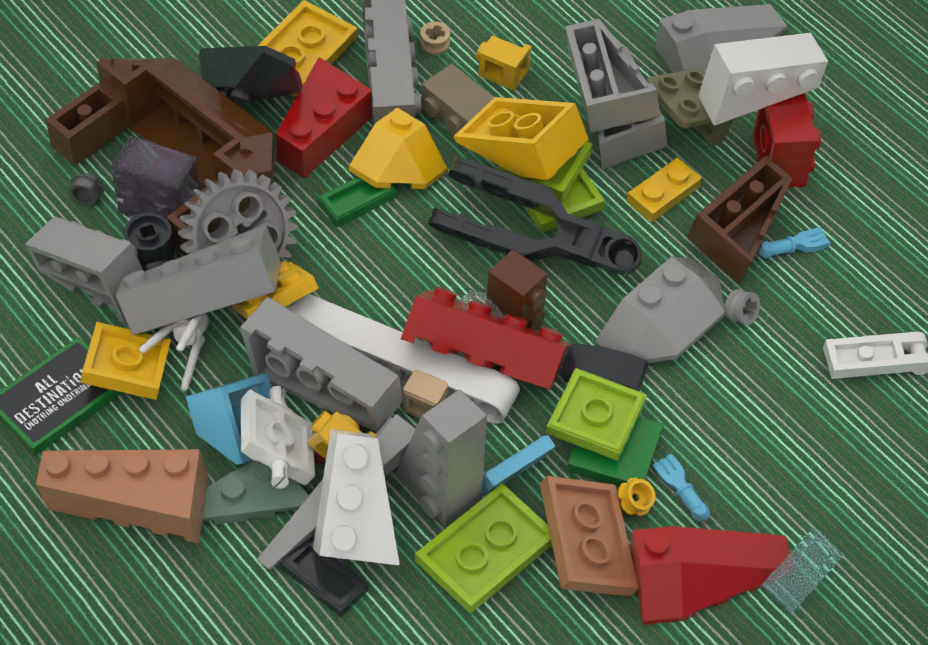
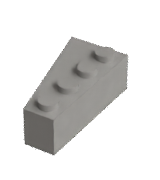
M363 0V32L369 88L372 90L373 126L396 108L415 118V114L421 113L420 93H414V88H418L417 67H412L411 63L415 62L414 42H409V38H412L411 17L407 18L405 0Z
M264 224L186 256L168 261L145 272L142 270L132 272L121 281L116 297L131 333L135 335L275 292L281 261L268 227Z
M269 297L259 305L240 327L253 375L257 376L268 373L272 386H281V390L284 388L286 392L330 412L335 413L337 411L340 414L347 415L356 421L357 424L375 432L381 428L404 401L397 374Z

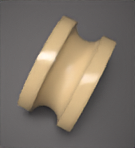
M429 22L421 28L420 46L425 53L440 55L449 49L450 30L448 26L441 22Z

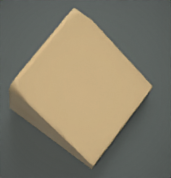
M414 370L402 389L404 400L402 402V410L421 418L424 413L445 400L448 383L420 370Z

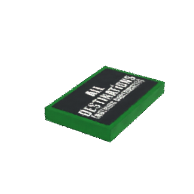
M80 337L71 341L0 391V421L34 456L123 393L80 383L89 346Z

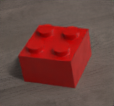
M805 93L759 109L752 134L758 162L765 156L770 158L793 178L789 187L806 186L809 172H813L815 168V149H819L821 144L819 128H814L813 103L807 101Z

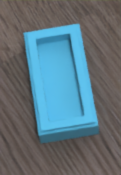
M548 435L542 436L483 475L482 494L486 496L501 483L505 484L545 458L556 447Z

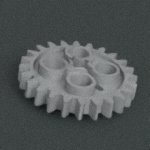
M233 169L230 180L226 174L219 172L218 184L205 179L208 190L203 193L198 189H194V194L198 198L197 202H185V205L192 210L190 215H182L179 218L188 224V228L178 231V235L182 238L189 239V241L180 246L181 250L185 253H193L214 243H219L236 236L238 233L236 227L239 224H242L239 227L241 233L266 224L279 258L280 256L291 258L292 255L285 247L286 244H296L297 240L289 236V231L298 229V225L288 221L289 218L296 214V210L291 207H285L291 198L285 194L279 195L282 187L276 183L270 185V178L262 174L257 179V174L248 170L245 177H243L242 172ZM245 197H250L251 203L249 208L244 212H239L240 201ZM265 210V215L259 217L262 211ZM220 217L219 228L212 233H208L210 221Z

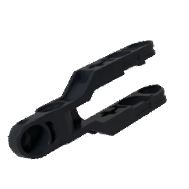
M455 157L453 166L448 173L450 178L471 188L553 216L558 225L555 238L549 237L535 240L493 225L491 228L469 220L467 215L460 213L458 216L435 207L427 223L442 233L503 255H507L513 249L531 262L558 255L589 267H599L615 274L628 275L635 272L642 261L641 249L636 240L628 235L568 214L551 188L462 157Z

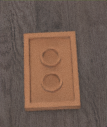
M547 476L540 483L561 589L632 596L639 587L616 486L613 484Z

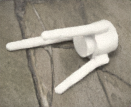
M204 313L165 325L139 348L140 353H146L170 332H174V338L179 342L176 347L179 352L183 351L185 346L192 345L181 384L182 391L188 390L200 348L205 342L203 334L209 325L207 314Z

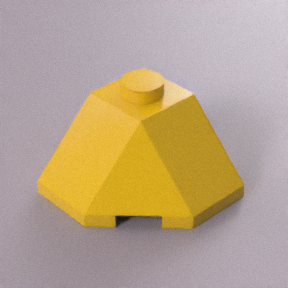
M396 108L375 123L350 163L348 171L375 188H390L391 183H411V189H426L447 173V166L426 125L408 113Z

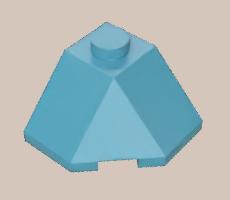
M268 373L186 396L189 414L196 434L236 465L252 460L241 452V398L251 389L270 399L269 390L272 387Z

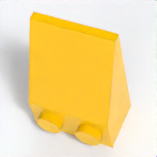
M502 97L493 98L454 135L455 141L510 172L520 177L538 180H548L555 176L557 170L569 158L573 157L577 150L589 139L576 103Z

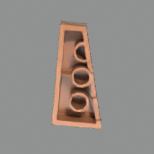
M200 449L58 450L42 452L36 486L48 510L96 520L98 517L114 521L115 525L130 528L131 525L151 529V532L163 536H168V533L184 536L185 541L199 544L208 482V472Z

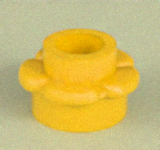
M628 479L627 483H622L618 489L620 506L629 515L643 516L647 514L655 502L654 488L644 479ZM633 494L636 496L637 501L632 498Z

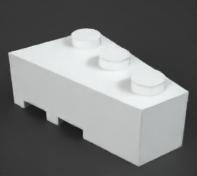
M811 33L714 44L698 97L715 126L819 88L828 60Z
M331 429L313 549L319 556L400 565L378 438L371 434Z

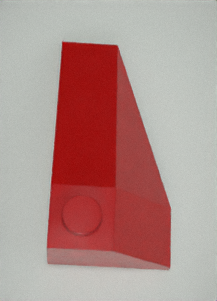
M676 526L633 530L630 551L639 587L636 594L642 625L684 621L695 616V612L713 604L717 607L728 602V598L747 590L755 591L788 577L794 572L785 535Z

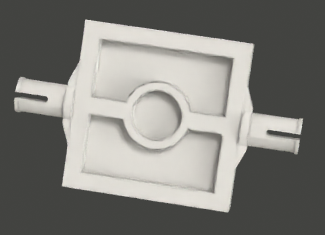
M274 386L269 390L270 399L250 389L241 398V452L250 459L270 467L272 470L271 484L273 487L276 485L278 489L285 488L289 484L288 478H292L306 486L315 477L314 449L306 443L313 435V430L310 429L312 423L288 408L285 402L286 390L284 388L281 390V386Z

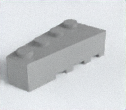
M461 389L421 416L395 474L418 498L423 511L430 518L436 517L444 527L477 504L482 496L487 415Z

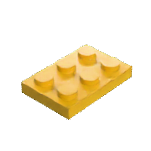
M303 0L258 46H267L294 58L296 61L295 69L299 72L302 84H304L318 57L332 65L358 38V27ZM293 93L291 95L297 97L298 93Z

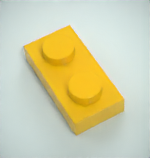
M677 157L629 191L626 202L652 223L700 188L702 177Z

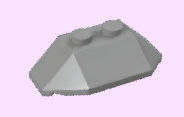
M670 257L621 300L597 337L594 346L625 352L642 358L647 363L677 359L725 316L726 311L719 278L692 258Z

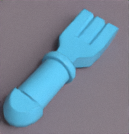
M817 227L799 232L794 237L787 236L781 240L765 241L760 244L757 251L762 258L768 259L778 254L794 253L798 249L805 253L816 252L827 248L831 243L822 228Z
M673 454L651 465L665 485L676 490L677 498L684 502L695 520L703 522L709 518L710 511L708 505L702 502L693 490V485L686 483L685 471Z

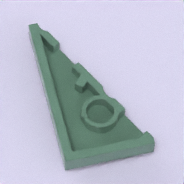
M252 460L207 486L202 522L214 520V524L217 525L247 521L253 517L261 519L274 518L275 512L299 509L309 495L300 483L292 478H288L289 484L285 488L278 489L276 485L273 487L271 484L272 470L270 467L259 461Z

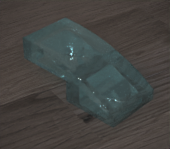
M813 527L761 585L790 612H793L828 574L844 553L819 530Z

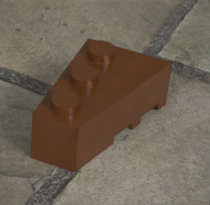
M767 156L763 157L697 214L687 238L740 284L793 178Z

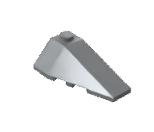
M771 4L687 10L659 20L655 49L672 72L698 68L705 75L714 44L778 37L787 30V25Z

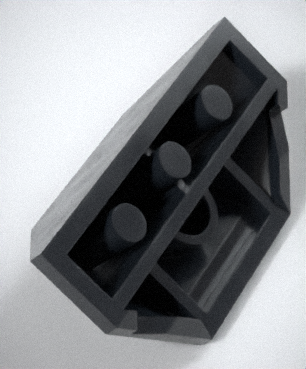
M267 46L201 48L199 60L202 79L232 102L237 100L243 103H250L251 99H269L301 92L303 84L299 72L295 69V59Z

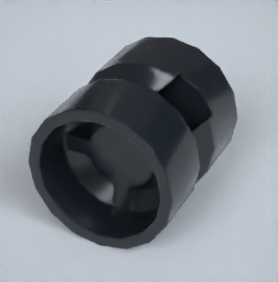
M142 213L126 223L124 239L136 248L138 252L137 258L144 272L176 259L171 224L165 217L155 213Z

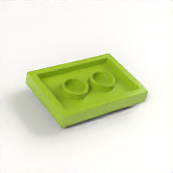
M501 483L415 553V562L471 614L552 546L549 527L544 520Z

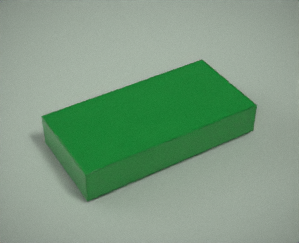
M357 177L318 196V205L337 228L397 198V190L392 184L390 188H375Z

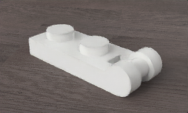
M922 332L828 339L824 343L823 350L831 379L913 372L916 375L928 373V353L926 352L928 343L925 334ZM904 350H906L908 353H911V354H906V355H905V354H904Z

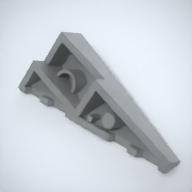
M397 414L394 417L390 416L376 433L384 476L400 465L416 429ZM323 479L257 558V561L268 570L274 568L298 546L315 534Z

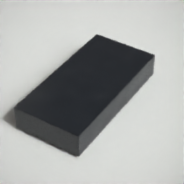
M310 537L281 562L282 570L339 617H342L368 592V583L337 558L319 556L313 549L314 540Z

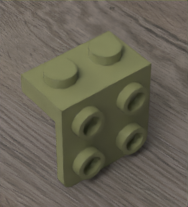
M698 68L649 77L647 82L649 84L652 83L658 91V102L678 126L682 128L695 127L711 146L722 144L734 119L715 126L713 125L698 97L705 76Z

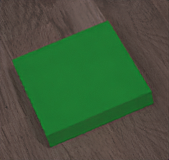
M638 417L618 461L574 445L567 471L619 487L622 483H627V480L630 478L646 480L663 430V424Z

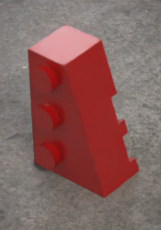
M318 57L302 86L301 92L298 93L276 133L278 162L302 178L307 177L372 118V90Z

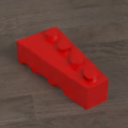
M436 287L435 291L429 290L415 297L401 340L414 344L415 338L419 337L430 341L429 345L432 346L431 349L445 355L447 353L457 355L458 351L465 353L464 358L469 363L487 368H493L495 363L501 366L500 372L507 376L549 390L555 385L570 344L562 340V333L546 327H542L541 331L526 326L528 321L516 315L506 314L505 318L492 314L491 306L471 300L470 305L456 300V293L441 287Z

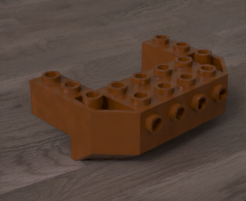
M176 58L101 59L96 62L100 82L46 119L51 148L73 166H76L128 128L204 189L201 190L203 193L208 190L205 179L218 184V173L222 172L231 180L233 169L242 172L243 177H245L248 170L255 172L257 179L263 174L270 178V185L274 183L275 161L272 131ZM195 195L188 201L196 203L198 198ZM245 197L240 201L239 212H244L249 208L251 203L250 197ZM185 203L166 217L171 224L174 248L184 256L191 253H185L181 250L180 246L189 241V239L182 238L178 235V231L188 228V224L179 218L182 215H190L192 211ZM220 217L210 221L208 233H212L219 228ZM239 224V225L236 227L238 231L240 230L239 227H240L242 224Z

